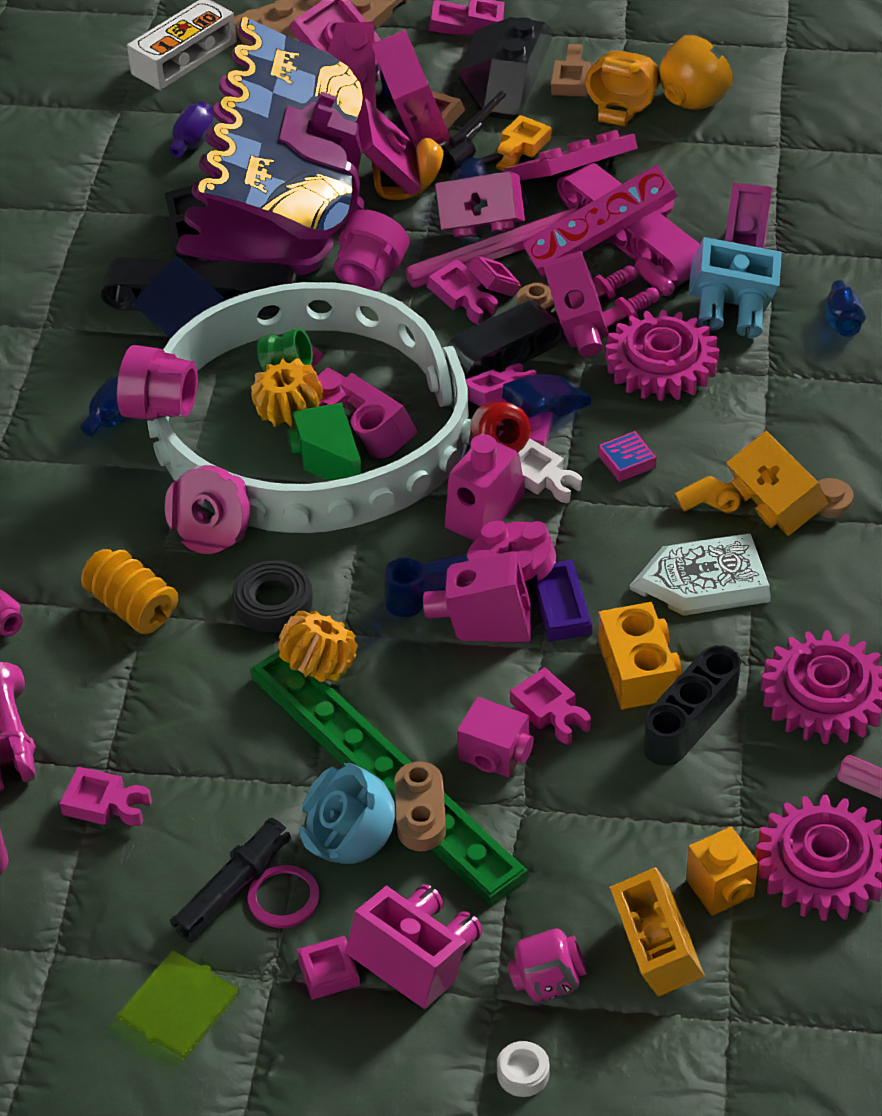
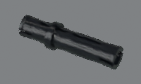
M268 818L264 825L244 845H237L230 852L231 859L170 919L172 927L176 928L178 925H181L175 931L183 939L194 942L206 926L252 879L258 880L265 873V865L291 840L289 832L280 835L285 831L286 827L278 820Z

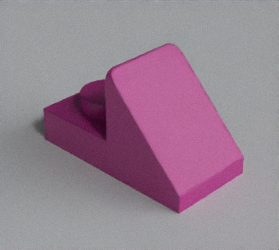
M733 182L725 241L765 248L772 187Z

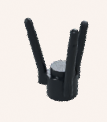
M504 90L492 98L459 132L451 136L449 141L441 146L443 149L441 165L447 172L456 173L462 169L465 174H469L478 167L502 160L504 155L500 153H494L474 160L473 156L476 154V148L470 139L483 128L484 125L481 121L506 97L507 93Z

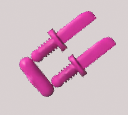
M641 257L636 260L635 267L626 266L623 270L620 269L605 279L601 275L593 278L598 298L604 295L608 300L615 297V290L627 284L628 281L634 280L637 277V272L652 286V288H648L645 292L642 291L627 301L623 297L615 300L616 306L603 312L607 328L624 318L629 320L631 315L638 318L637 312L650 306L651 303L657 302L660 294L662 296H670L674 292L675 285L667 277L662 266L655 265L646 257Z

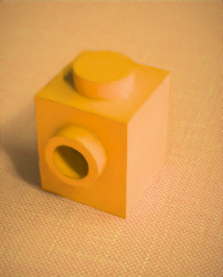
M731 826L689 845L686 881L710 915L714 916L754 897L758 861Z

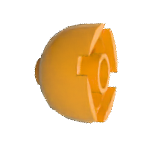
M685 35L665 53L659 68V78L665 96L671 103L688 110L699 111L715 105L731 89L733 85V72L723 55L718 59L710 51L714 46L709 41L698 36Z

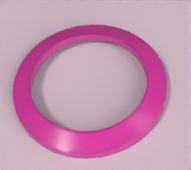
M281 865L267 869L258 880H253L248 890V905L253 916L261 923L275 928H288L303 923L315 912L320 899L319 887L315 878L306 870L291 865ZM276 874H294L305 880L310 888V897L305 906L293 914L282 916L270 914L262 909L257 901V892L260 885L266 879Z

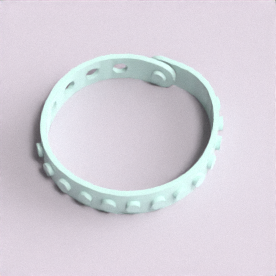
M325 282L284 284L248 292L223 301L194 317L176 332L163 349L165 353L175 354L176 358L194 361L198 371L219 355L243 344L258 340L262 336L279 335L287 330L302 328L304 331L356 333L383 341L399 349L417 363L426 374L429 389L435 393L439 405L444 407L452 404V416L430 441L395 462L363 474L322 483L281 484L246 478L230 473L242 478L247 487L246 495L250 504V521L248 526L285 533H315L353 527L388 516L412 505L441 486L449 477L451 470L463 458L467 445H470L472 440L470 431L471 419H468V388L454 347L447 346L441 348L434 331L421 316L402 302L380 292L355 285ZM314 300H323L328 302L332 309L327 313H316L309 308L308 304ZM275 305L280 308L278 314L271 319L262 320L257 317L258 312L266 306ZM360 306H366L374 310L378 315L379 321L367 319L361 313ZM405 325L412 332L415 342L408 335ZM158 416V419L153 421L147 420L150 438H159V441L153 443L156 457L162 467H167L174 481H177L183 473L202 465L215 466L199 457L183 444L170 426L169 417ZM208 500L200 504L215 513L213 505Z

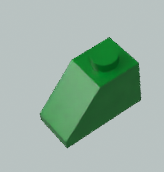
M342 402L293 411L294 429L287 430L291 454L299 453L303 470L328 481L361 474V459Z

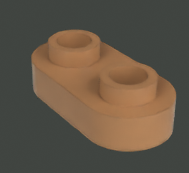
M409 763L403 766L395 776L398 838L405 847L411 850L428 851L440 845L446 835L443 777L439 769L430 763ZM425 818L427 819L426 821H423V822H417V821H415V819H419V820L425 819Z

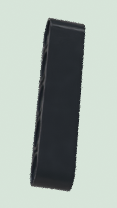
M122 257L112 260L108 265L101 290V298L107 306L117 310L202 313L223 301L248 292L296 283L297 275L291 267L280 263ZM275 305L266 306L258 312V316H276L280 308Z

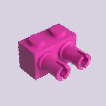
M423 884L419 886L407 899L388 886H385L355 911L345 953L417 1005L426 1009L455 983L463 951L473 942L480 939L482 936V926L475 916L462 926V923L470 917V913L464 911L458 913L446 926L432 918L433 915L438 914L442 910L443 901L436 889L423 899V896L430 891V885Z

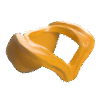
M424 138L417 144L416 162L421 189L413 195L407 194L401 187L381 186L380 171L382 170L372 162L373 180L377 193L385 199L404 200L423 192L431 185L440 170L443 159L442 147L430 138Z

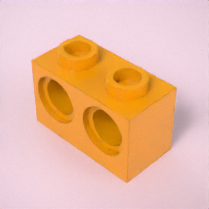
M652 602L599 611L598 643L621 710L656 703L682 674L679 655L677 652L670 653L668 647L670 636L666 620L664 618L658 619Z

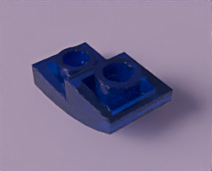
M532 375L503 384L502 398L520 407L528 418L550 410L560 418L591 404V397L565 377L558 375Z

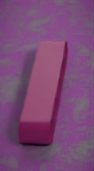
M589 163L561 177L557 182V189L561 200L569 209L575 208L579 210L622 185V183L597 164ZM657 210L607 238L635 261L641 257H646L655 265L662 266L667 277L673 281L675 287L690 280L691 262L700 245Z

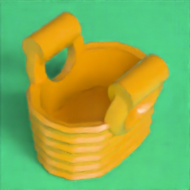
M609 51L600 57L588 69L585 78L586 92L593 102L599 105L598 122L623 127L627 125V122L633 118L636 112H641L651 104L660 84L659 67L650 57L625 51ZM617 106V107H623V108L627 109V111L624 112V111L613 110V109H608V108H609V107Z

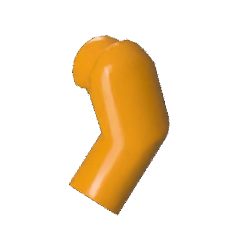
M712 476L705 477L674 493L683 512L701 503H706L725 513H731L736 511L741 504L739 491L732 484Z

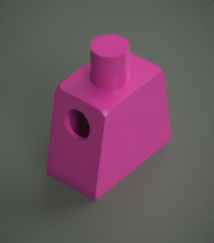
M582 251L542 263L558 318L570 347H577L579 354L584 357L598 354L603 349L601 339L606 338L609 333L597 291Z
M485 434L478 435L471 440V449L451 470L448 479L445 528L473 541L482 535L481 529L484 525L496 520L502 521L525 495L520 455L515 450L497 443L494 437Z
M517 551L452 564L447 568L446 590L424 592L423 607L426 619L450 617L456 638L462 641L530 642L532 606Z

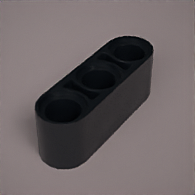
M529 300L456 335L447 346L454 347L465 379H469L490 370L501 373L510 365L523 364L551 350L560 341L563 329L561 324L538 302Z
M714 645L706 648L648 710L645 718L644 753L650 761L665 766L678 763L734 702L738 695L741 658L735 650L724 645Z

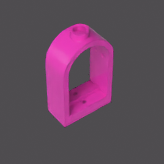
M406 29L373 43L372 47L415 150L417 144L424 138H430L438 145L449 141V132Z

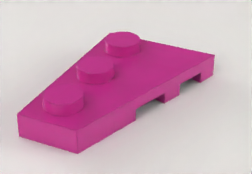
M374 22L337 23L328 53L349 67L360 83L363 94L362 100L366 98L376 107L375 52L372 44L375 43Z
M618 130L596 135L597 142L590 144L589 139L567 144V151L561 152L560 147L538 153L539 159L507 167L503 170L504 172L511 171L518 174L520 181L554 175L631 151L638 147L634 134L619 136Z

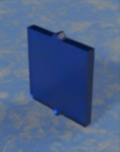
M176 256L158 276L151 277V284L137 297L132 305L171 339L179 329L194 317L226 300Z

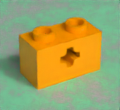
M764 431L726 462L734 477L729 483L739 491L741 499L746 502L751 498L758 505L755 511L769 528L777 525L787 536H790L829 504L819 482L767 431Z
M656 867L610 886L640 972L658 997L705 977L674 894Z

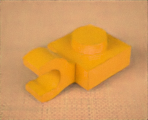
M521 115L517 117L501 133V144L497 148V153L504 156L498 162L496 168L504 171V168L518 165L521 155L535 156L551 140L552 127Z

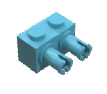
M703 237L691 262L689 296L700 298L698 326H707V320L710 319L709 330L722 328L724 324L723 311L725 302L739 305L737 333L744 337L746 327H749L748 338L760 336L763 332V310L767 309L780 286L782 252Z

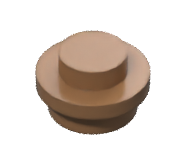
M825 478L819 480L818 482L829 504L819 511L818 514L826 518L842 516L853 503L854 494L852 488L839 479Z

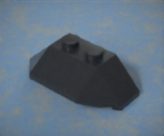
M509 17L476 30L459 67L458 79L470 97L478 104L479 110L500 91L504 90L507 93L506 97L487 117L515 120L522 115L553 39V30L546 22L531 20L526 17Z

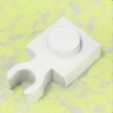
M530 438L526 446L518 452L525 488L538 495L546 487L552 491L553 496L563 503H569L571 490L564 486L573 487L578 492L581 490V476L574 471L563 470L564 458Z

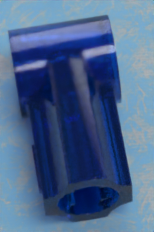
M458 555L423 564L407 557L392 560L385 569L386 609L393 615L400 617H411L418 614L423 609L424 592L446 590L447 568L452 564L469 561L467 555Z

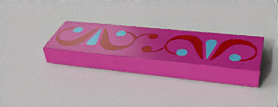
M656 164L522 244L542 277L546 275L542 263L578 251H582V253L676 199L677 195L659 165Z

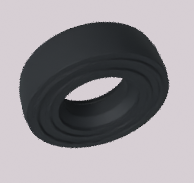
M269 560L256 563L245 569L238 576L233 587V605L238 618L244 625L258 632H281L284 624L288 623L291 616H295L297 611L310 613L313 604L312 585L308 575L300 567L287 561ZM271 587L284 588L290 593L286 602L274 606L260 604L256 600V596L260 591Z

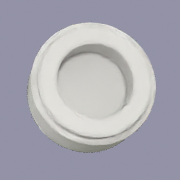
M527 1041L514 1042L506 1046L497 1059L498 1081L505 1091L514 1096L528 1097L539 1093L549 1080V1058L546 1052L537 1044Z

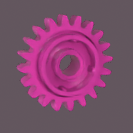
M661 310L659 317L654 318L649 311H645L644 320H639L631 315L629 316V326L618 323L616 325V333H609L608 344L605 350L607 372L614 374L615 384L626 382L627 393L640 388L641 398L643 399L647 398L650 393H655L657 399L663 401L665 394L671 393L676 400H680L681 390L695 395L696 384L707 387L709 377L716 376V367L719 362L717 337L709 336L710 328L708 326L697 328L698 319L695 317L687 322L683 321L682 312H678L674 317H669L665 310Z
M825 630L822 640H816L811 632H806L803 644L795 638L789 637L787 650L776 646L773 659H766L761 682V691L764 692L763 705L765 707H773V721L787 718L785 731L788 733L798 727L804 728L803 740L806 741L812 737L814 732L821 734L823 744H828L832 733H836L843 743L848 742L850 730L864 737L866 736L867 725L878 727L881 720L882 666H879V652L865 655L866 642L864 641L859 642L853 647L849 646V634L842 635L837 642L833 641L829 630Z
M827 795L822 796L819 806H814L807 796H803L800 810L786 802L783 805L782 816L770 813L768 827H761L759 830L755 859L759 862L758 878L768 879L767 893L769 895L783 891L782 907L786 908L796 901L800 902V916L805 917L813 907L818 908L822 921L827 920L830 909H836L843 920L848 919L850 905H853L858 911L865 913L867 912L869 899L879 902L882 898V835H880L882 822L880 820H873L866 823L867 809L865 807L859 808L854 813L848 812L849 802L845 798L837 807H831Z

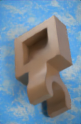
M568 44L566 61L555 60L551 79V95L587 97L585 78L588 69L591 68V62H584L582 59L583 45Z

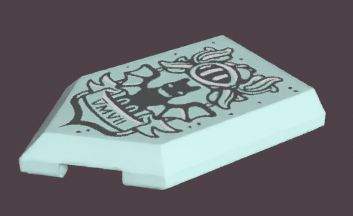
M750 533L662 546L630 584V590L644 597L649 594L668 603L669 609L683 616L771 602L769 583Z

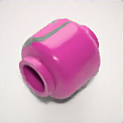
M558 928L519 940L515 945L516 960L507 963L515 990L518 992L525 989L528 996L536 1003H542L573 993L580 986V976L587 974L584 958L574 935L567 937Z

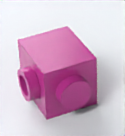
M477 697L457 729L458 759L476 766L481 771L487 773L494 772L510 778L517 764L527 761L533 747L534 738L529 735V715Z

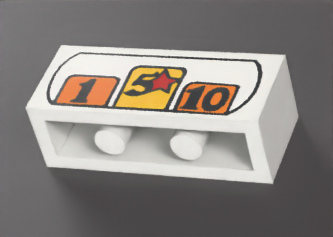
M198 0L127 44L131 74L158 90L164 89L237 42L234 13L211 0Z

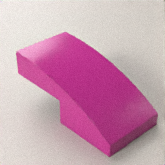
M433 0L428 31L447 34H475L476 30L503 20L504 2L469 0L468 6L441 0Z

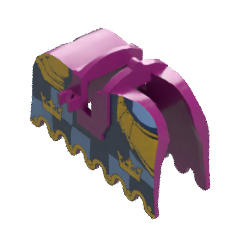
M244 17L239 24V33L242 37L250 40L253 45H236L232 51V58L247 70H231L220 79L219 90L225 97H222L212 110V115L220 123L210 128L205 136L206 142L217 150L208 151L199 160V168L212 178L206 177L195 181L192 187L193 196L204 202L207 207H191L185 213V222L198 230L200 234H185L181 236L176 249L178 253L212 261L285 264L291 267L297 276L314 272L326 263L333 249L334 233L347 222L351 213L363 210L364 201L359 197L360 182L358 178L361 161V142L358 133L359 125L355 123L362 106L363 94L359 81L349 67L331 54Z

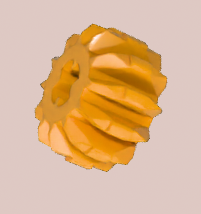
M282 358L280 364L275 366L266 364V371L256 373L255 382L251 386V397L257 413L261 416L262 421L269 420L274 427L279 426L283 422H287L292 427L294 423L293 411L319 407V401L323 399V389L316 371L313 370L312 365L302 364L299 358L291 363H287Z
M297 611L295 616H291L288 623L284 624L279 635L280 641L277 647L280 650L279 657L283 661L290 663L292 670H298L305 677L312 676L319 682H324L326 679L338 681L341 676L345 675L356 657L355 652L358 644L355 641V634L345 629L343 622H336L331 619L330 615L326 617L320 615L317 611H311L310 613Z

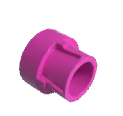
M371 210L354 211L350 214L338 238L340 250L333 266L334 272L345 284L379 292L385 280L389 279L392 272L399 267L410 244L409 236L400 224L382 213Z
M139 345L130 346L124 355L118 377L117 402L120 414L123 417L148 421L158 419V416L187 417L192 411L197 393L198 373L195 362L176 358L175 354L165 353L160 348Z

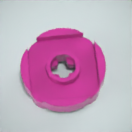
M202 465L183 473L177 481L171 484L165 498V516L171 530L176 529L184 539L181 541L182 544L197 553L215 554L241 541L245 537L250 521V504L246 495L247 487L244 480L239 476L231 475L220 467ZM207 500L213 505L215 515L211 517V520L207 519L205 511L200 510V504L207 502Z
M496 520L482 527V535L473 542L466 557V561L517 551L524 580L527 581L537 576L539 582L554 567L556 551L547 526L543 522H511L505 524L503 521Z

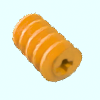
M102 549L97 551L90 557L82 571V587L141 634L147 635L158 630L171 616L177 606L178 592L173 587L167 586L160 577H155V574L149 568H144L139 560L132 559V556L126 550L112 552L110 549Z

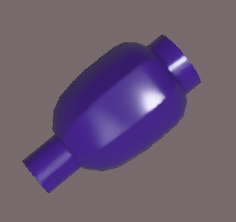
M198 101L195 105H189L177 118L172 130L174 142L169 148V153L173 157L181 158L186 150H195L206 140L207 131L213 128L214 125L213 108L208 103Z

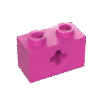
M507 171L435 183L441 230L454 233V238L476 236L477 229L491 227V232L508 231L514 229V223L525 221L520 177L514 172ZM481 199L487 201L488 206L481 208V213L475 211L474 206L479 205Z

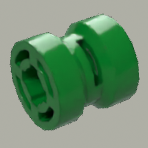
M302 328L287 330L283 337L271 334L262 336L258 340L257 354L264 372L266 371V364L278 365L282 358L287 363H291L299 358L304 365L312 364L313 352L311 343Z

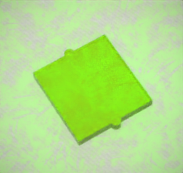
M172 950L118 1013V1018L123 1023L145 1035L149 1044L157 1042L186 1060L239 996L240 992L239 988L211 973L209 965L201 967Z

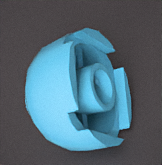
M344 763L345 767L341 769L330 767L325 770L312 784L304 799L301 810L308 813L307 829L300 826V837L305 848L314 855L331 862L354 864L373 857L385 845L392 832L395 819V805L383 781L352 763Z

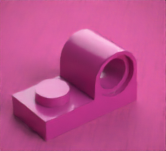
M350 373L340 383L348 397L345 404L353 413L351 419L352 428L370 457L375 459L387 458L396 453L418 433L402 404L353 373Z

